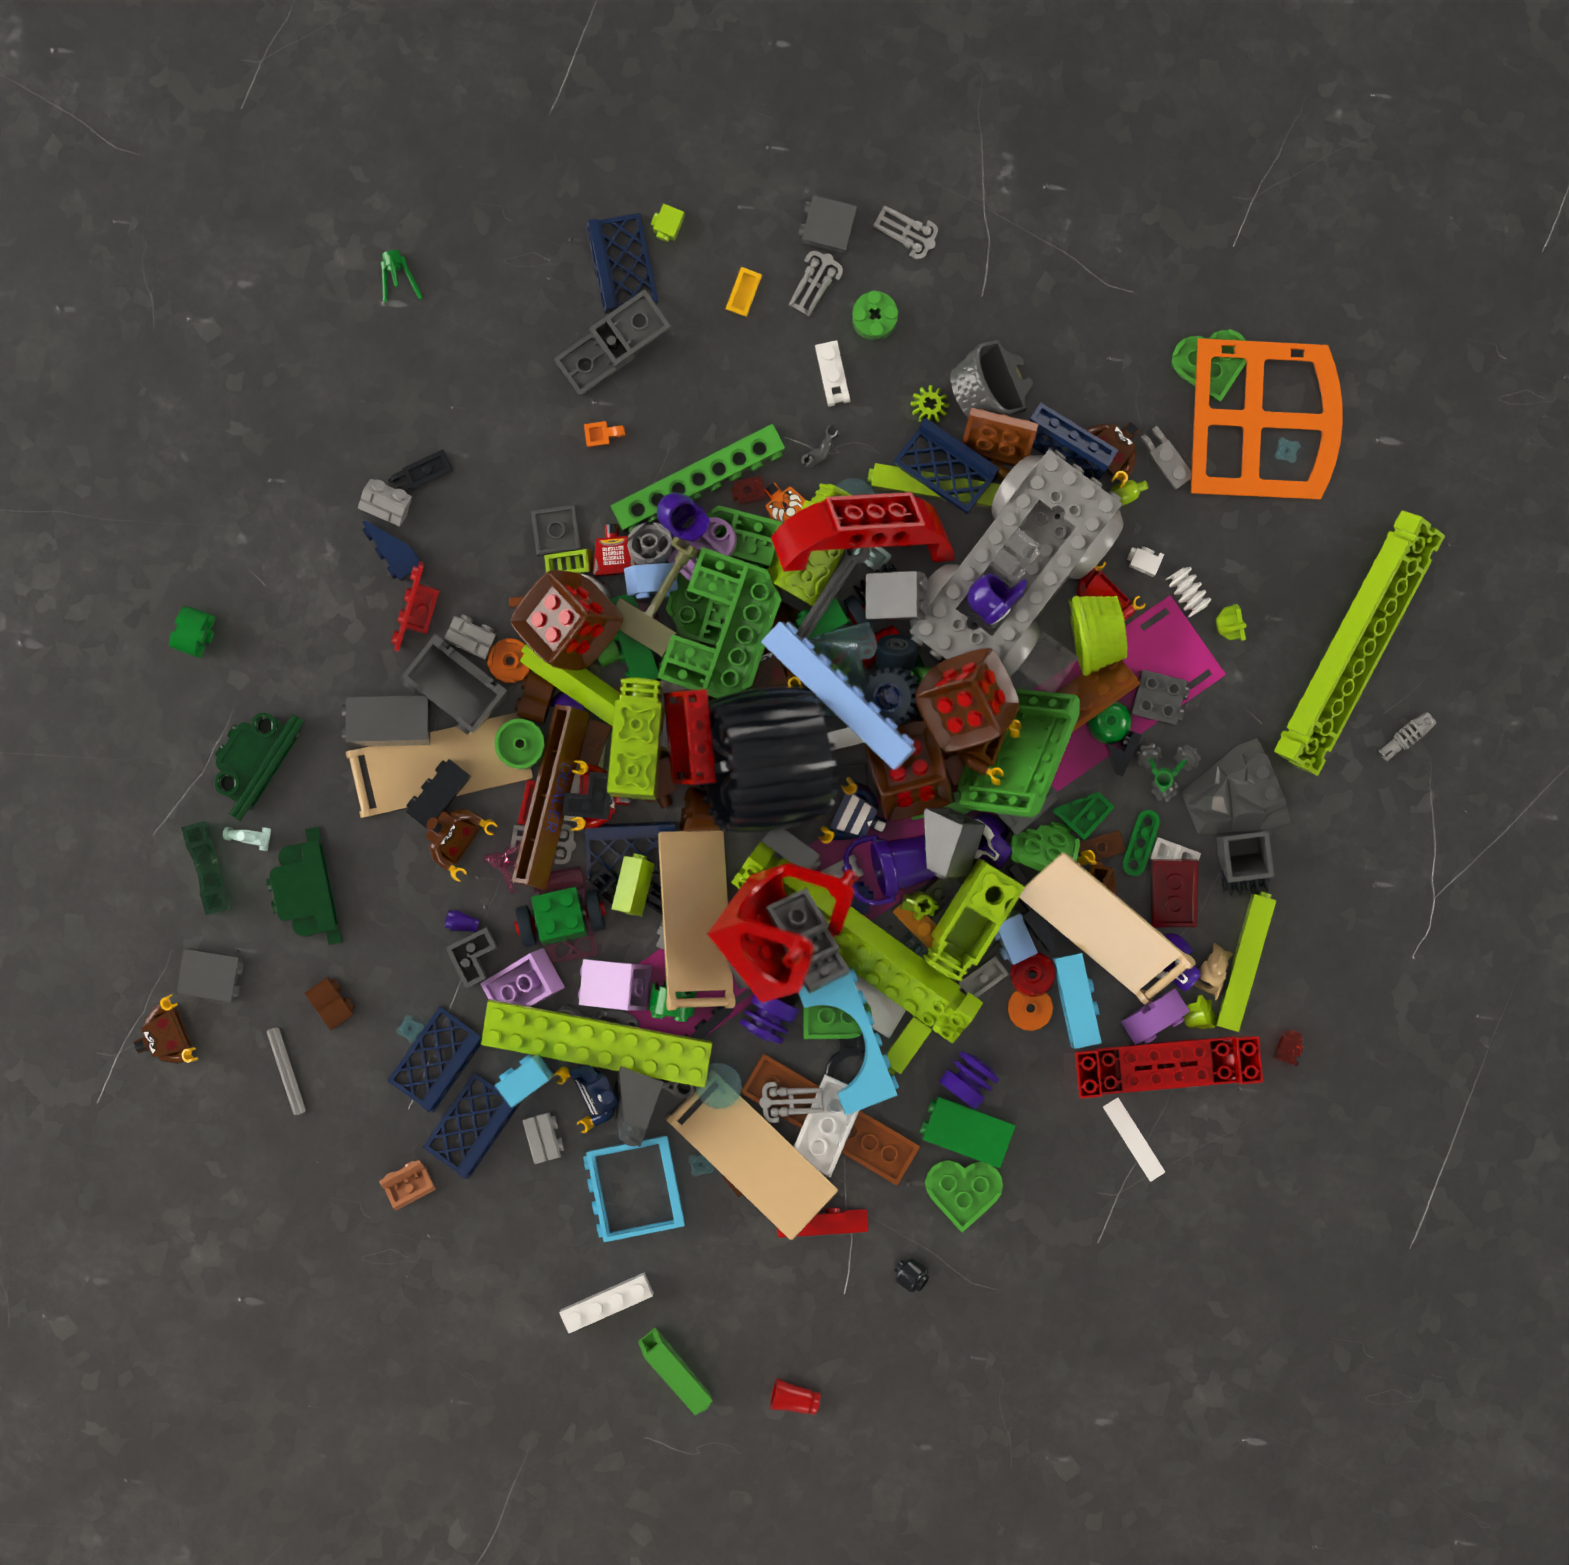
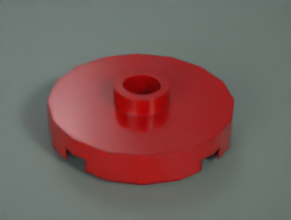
M1040 952L1015 965L1012 964L1010 971L1011 982L1015 989L1024 996L1030 997L1042 996L1048 992L1053 986L1056 976L1052 961ZM1034 972L1037 974V977L1030 978L1029 974Z

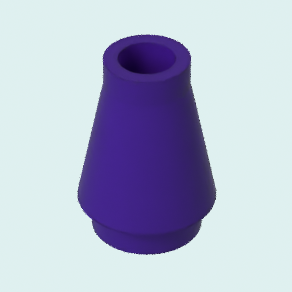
M456 909L454 911L448 910L444 928H448L449 931L477 932L479 919Z

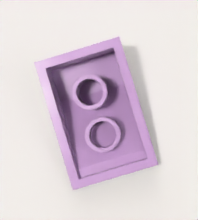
M544 948L526 955L480 983L488 999L528 1007L540 1003L565 988Z

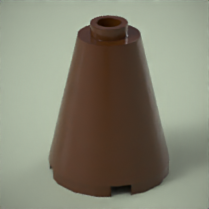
M689 787L684 797L686 803L685 807L681 810L680 829L687 832L721 831L718 825H715L713 822L715 816H710L708 813V809L711 808L710 803H705L703 799L707 793L695 787Z

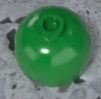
M1116 701L1086 722L1088 732L1096 741L1103 744H1114L1123 740L1130 732L1132 719L1127 707L1120 701Z

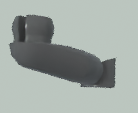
M829 424L826 427V437L822 440L820 446L802 456L801 462L805 467H813L828 457L833 445V438H837L840 435L839 429L836 430L834 435H830L829 431L833 424Z
M593 1007L599 1009L601 1015L599 1017L590 1015L593 1019L597 1020L606 1017L607 1019L617 1020L623 1025L639 1027V1021L627 1010L612 1008L606 1010L602 1007Z

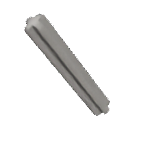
M278 1027L267 1030V1035L293 1114H302L306 1111L280 1030Z

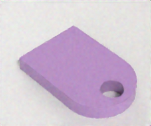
M709 518L710 524L707 531L698 540L690 542L691 546L700 550L704 547L731 557L737 544L734 529L723 519ZM720 526L726 527V535L722 538H717L715 534L716 529ZM675 549L667 561L675 563L676 560L674 558L679 551ZM693 557L690 558L687 565H684L680 571L689 581L697 561Z

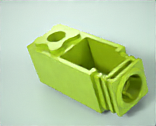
M820 483L819 491L816 490L815 498L813 497L811 501L805 500L801 510L825 500L826 497L852 495L835 485ZM844 549L811 551L805 570L783 572L776 553L772 567H769L767 570L775 588L800 602L813 606L844 554Z
M621 679L623 687H620L622 695H620L619 700H615L607 792L611 797L657 800L665 712L660 698H662L660 691L663 690V686L659 681L652 679Z
M978 858L931 934L934 938L931 942L933 945L931 948L928 947V953L923 955L926 963L945 976L962 982V976L967 974V968H970L972 964L977 966L1025 887Z

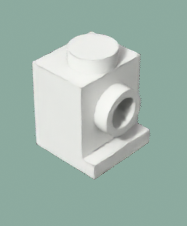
M1142 546L1141 549L1132 547L1127 557V560L1130 561L1128 567L1154 577L1164 554L1159 553L1155 556V551Z

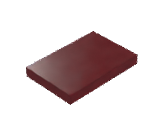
M1152 859L1151 925L1153 927H1197L1198 859Z

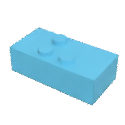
M1077 952L1052 958L1071 1047L1077 1049L1101 1044L1096 1015H1099L1097 1001H1092L1091 993L1095 992L1092 979L1087 978L1082 953Z
M529 1054L519 1061L521 1066L515 1071L511 1067L499 1076L501 1081L495 1086L511 1108L554 1076V1072L538 1054L534 1057Z

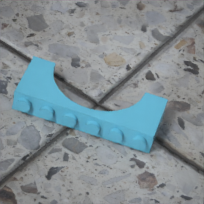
M850 969L849 975L810 994L804 984L798 992L804 1008L815 1005H829L842 1009L855 1019L863 1033L865 1057L862 1067L851 1083L836 1092L845 1115L897 1096L896 1089L899 1088L895 1076L890 1077L887 1069L891 1067L887 1055H882L879 1047L883 1046L878 1033L874 1034L871 1025L875 1024L870 1011L866 1012L863 1004L866 1003L862 990L857 991L855 982H858L854 969Z

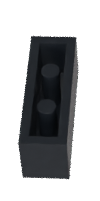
M450 759L447 762L441 761L435 769L437 772L432 780L428 778L421 786L423 791L418 798L414 795L406 805L409 808L406 813L426 829L428 820L432 817L438 818L440 813L445 811L472 777Z

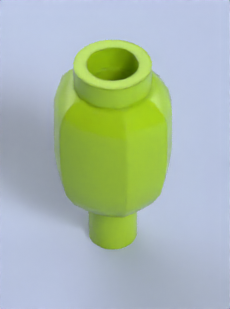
M1128 480L1122 488H1120L1121 482L1112 486L1111 491L1121 498L1120 503L1123 506L1136 500L1140 492L1149 489L1146 480L1139 483Z

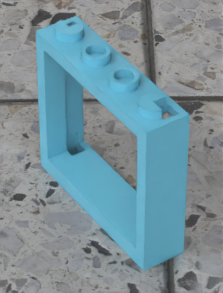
M668 1134L643 1139L641 1147L622 1143L587 1150V1156L583 1157L585 1170H590L591 1179H587L590 1193L594 1192L595 1201L592 1202L594 1215L599 1216L600 1223L596 1224L599 1238L603 1237L604 1242L685 1226ZM659 1144L674 1219L610 1232L596 1156Z

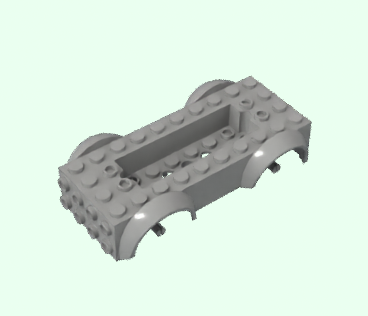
M1049 449L1045 455H1030L1022 459L1008 473L998 488L991 507L994 522L961 565H943L928 578V588L925 594L928 611L925 613V619L909 620L911 639L921 649L924 646L930 649V655L940 663L942 660L945 661L970 651L992 648L1002 661L1009 677H1011L1036 645L1040 636V628L1036 620L1068 578L1081 579L1101 561L1120 535L1124 525L1120 512L1122 508L1121 498L1112 491L1109 493L1102 489L1103 485L1093 477L1088 479L1084 476L1083 473L1085 471L1076 464L1072 466L1068 464L1065 460L1066 457L1057 450L1052 452ZM1028 546L1036 549L1037 554L1033 559H1026L1023 555V550ZM1019 565L1023 570L1022 575L1017 578L1012 577L1009 573L1010 567ZM990 573L997 576L1010 589L1025 578L1027 586L1023 596L1011 606L1010 612L994 625L987 624L968 604L967 597L970 586L983 575Z

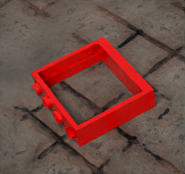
M707 689L663 693L672 784L695 785L716 782ZM669 697H676V703L670 704ZM695 697V702L689 703V698ZM677 772H683L684 778L677 779Z

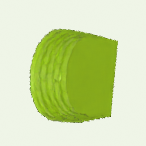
M1075 596L1072 600L1068 598V605L1071 611L1069 621L1075 652L1082 674L1087 676L1091 672L1099 671V668L1106 667V665L1127 659L1126 628L1118 597Z

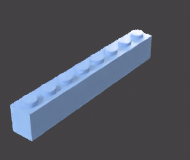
M779 622L761 642L893 770L898 769L916 750L913 746L914 741L905 733L901 735L896 730L898 726L889 717L884 719L879 714L881 709L872 701L868 703L863 698L865 694L857 686L851 687L846 682L848 678L839 669L837 671L829 666L831 661L822 653L818 655L813 650L815 646L807 638L802 640L796 634L798 630L790 622Z

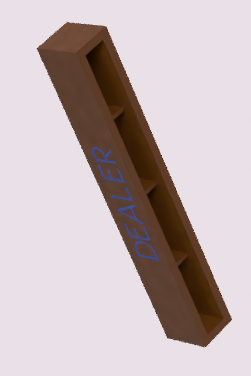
M555 705L511 882L536 889L546 890L564 820L565 793L571 792L575 776L572 770H576L577 763L574 760L579 759L590 715L588 712L571 706Z

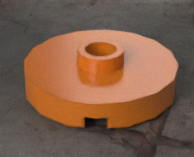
M506 638L492 646L488 654L487 664L490 672L496 679L504 683L514 684L522 681L525 676L529 675L531 669L520 662L524 655L521 652L525 646L524 642L513 638ZM509 657L514 658L515 662L513 665L507 664L506 661Z
M1016 990L1008 1000L1007 1011L1010 1019L1017 1027L1023 1030L1034 1031L1041 1029L1049 1022L1053 1012V1004L1047 993L1042 996L1030 997L1024 996ZM1028 1004H1033L1035 1007L1031 1013L1026 1010Z

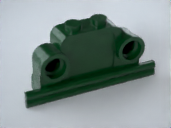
M259 713L252 719L251 724L243 722L238 726L233 725L227 735L229 737L225 745L221 744L215 753V756H217L216 766L221 771L214 779L215 789L218 793L226 795L236 802L229 815L241 821L246 812L254 808L300 736L298 731L305 721L292 714L287 724H284L271 714Z
M319 827L305 829L307 842L289 845L281 849L278 855L281 866L273 868L270 871L269 878L266 879L268 890L273 892L274 901H271L273 914H277L283 921L293 920L292 928L300 936L309 937L317 933L326 932L328 945L341 943L342 938Z

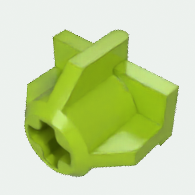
M1238 604L1224 607L1216 617L1218 633L1229 640L1238 638L1241 641L1246 640L1244 628L1247 625L1242 619L1241 608Z
M916 891L912 895L904 893L900 908L914 912L913 917L920 921L924 915L934 916L935 910H938L939 905L937 901L933 900L925 892Z
M1198 995L1196 1003L1187 1005L1190 1012L1183 1016L1185 1025L1189 1028H1215L1217 1016L1211 1009L1212 1000H1205L1203 995Z

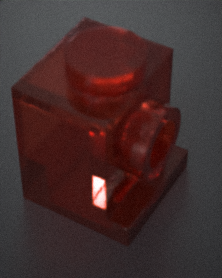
M761 475L735 481V487L731 488L733 500H738L739 506L766 500ZM746 486L752 488V492L750 494H745L743 492V489Z
M1290 1030L1289 1033L1283 1032L1273 1057L1298 1067L1299 1062L1295 1061V1059L1301 1056L1304 1049L1302 1044L1303 1034Z

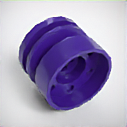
M754 994L750 1002L758 1010L757 1012L746 1010L745 1014L751 1016L753 1020L751 1022L742 1018L740 1024L755 1036L768 1042H776L782 1045L784 1039L776 1035V1032L778 1030L787 1034L788 1030L780 1024L782 1021L793 1023L799 1009L779 998L761 1003Z
M962 1050L959 1055L966 1060V1063L962 1065L955 1059L953 1063L957 1066L959 1072L955 1073L947 1069L939 1082L973 1109L977 1110L985 1100L979 1089L983 1087L986 1090L992 1091L993 1088L986 1083V1080L989 1078L997 1084L1000 1079L979 1058Z

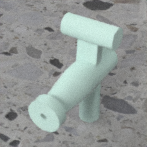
M226 827L223 831V838L228 841L233 839L242 843L259 845V850L268 851L271 829L262 827V832L235 830L232 827Z

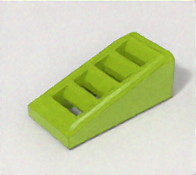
M591 549L544 555L546 573L554 570L553 559H557L558 570L578 574L593 572L594 560ZM582 555H583V561H584V568H583V566H582V558H581ZM574 556L576 562V569H573L572 557ZM563 558H566L567 570H564Z

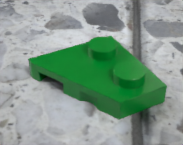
M1096 792L1056 807L1052 812L1080 838L1085 840L1115 806L1101 793Z

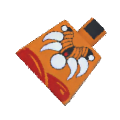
M774 482L764 490L772 500L765 505L770 518L783 523L799 512L805 502V499L791 486L782 492Z

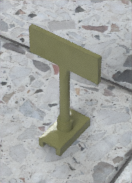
M676 536L671 542V545L679 551L674 558L676 561L646 612L639 610L622 598L619 599L615 606L623 617V623L619 630L662 657L665 655L671 635H677V633L655 620L654 615L682 567L687 565L691 557L697 559L701 551L691 546L690 542Z

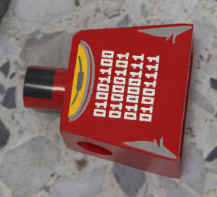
M618 524L605 525L606 538L596 539L594 577L625 575V568L636 565L629 555L627 546L628 536H619Z

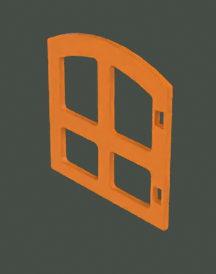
M1198 338L1190 493L1320 500L1330 482L1336 465L1343 424L1340 381L1329 346ZM1221 346H1235L1234 354L1222 353ZM1291 349L1304 350L1303 357H1291ZM1213 357L1243 358L1246 360L1245 402L1243 410L1210 408L1211 359ZM1266 360L1312 362L1319 382L1323 412L1321 414L1264 411L1262 408L1264 362ZM1210 425L1242 427L1243 445L1240 478L1208 477L1206 475L1207 438ZM1263 428L1319 430L1322 433L1315 464L1306 482L1263 480L1259 477L1261 430Z

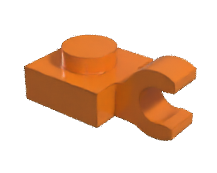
M607 421L584 424L588 448L610 445L609 438L625 436L623 425L608 428Z

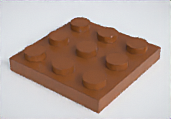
M971 408L962 443L987 460L992 461V459H995L999 463L1015 466L1022 459L1030 455L1038 424L1029 420L1009 417L1005 414H996L984 409Z

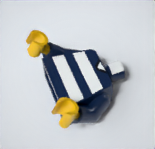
M851 777L846 778L849 784L848 786L841 785L845 793L830 822L829 828L832 829L829 830L824 826L821 827L820 830L826 834L823 837L818 836V839L825 844L830 843L832 840L858 839L859 837H865L869 828L882 833L887 820L876 815L879 804L869 786L854 782Z
M584 1065L572 1067L569 1070L567 1067L562 1066L553 1074L554 1076L558 1075L561 1077L557 1081L560 1085L569 1077L574 1080L590 1115H592L591 1117L585 1116L577 1122V1125L582 1123L585 1126L581 1133H586L595 1125L597 1126L613 1118L614 1107L619 1102L607 1077L596 1068Z

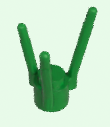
M390 250L382 253L383 261L380 263L382 267L383 302H387V270L391 272L394 286L397 287L398 278L396 271L401 270V266L417 297L422 300L423 296L406 264L405 257L400 256L399 250Z

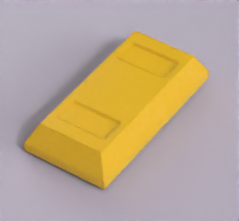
M741 267L726 310L747 317L762 274Z

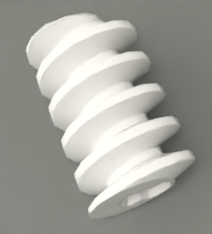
M1191 566L1182 568L1165 579H1173L1169 585L1170 588L1178 587L1174 595H1183L1179 599V603L1187 602L1183 609L1184 611L1192 610L1188 617L1206 608L1211 601L1210 597L1203 598L1206 590L1198 591L1202 585L1201 582L1193 583L1197 577L1196 574L1188 575L1192 570Z

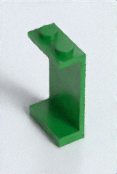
M937 1096L936 1100L932 1099L927 1111L931 1115L928 1121L924 1120L920 1129V1133L923 1134L922 1139L1000 1169L1016 1125L946 1100L941 1096Z

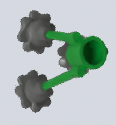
M1154 743L1141 745L1140 750L1136 751L1138 765H1143L1145 769L1152 768L1155 780L1152 781L1154 788L1151 789V793L1156 795L1158 801H1162L1164 798L1166 802H1169L1173 796L1177 795L1175 789L1178 788V784L1173 779L1182 768H1185L1187 771H1191L1192 768H1198V762L1202 757L1197 754V748H1193L1188 744H1185L1184 747H1178L1177 754L1174 756L1178 763L1177 767L1172 771L1169 768H1157L1159 765L1158 761H1162L1163 757L1161 755V747H1155Z

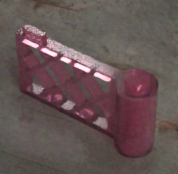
M581 866L551 871L546 890L533 888L535 893L539 892V895L576 887L578 893L582 896L583 903L581 907L583 908L584 906L585 910L586 890ZM587 916L584 919L587 922L586 930L588 929L589 937L584 936V938L591 942L592 951L582 952L576 948L582 937H579L574 945L567 941H562L571 948L566 956H556L555 947L559 942L545 946V949L553 963L598 955L594 932ZM573 950L578 952L577 954H571Z

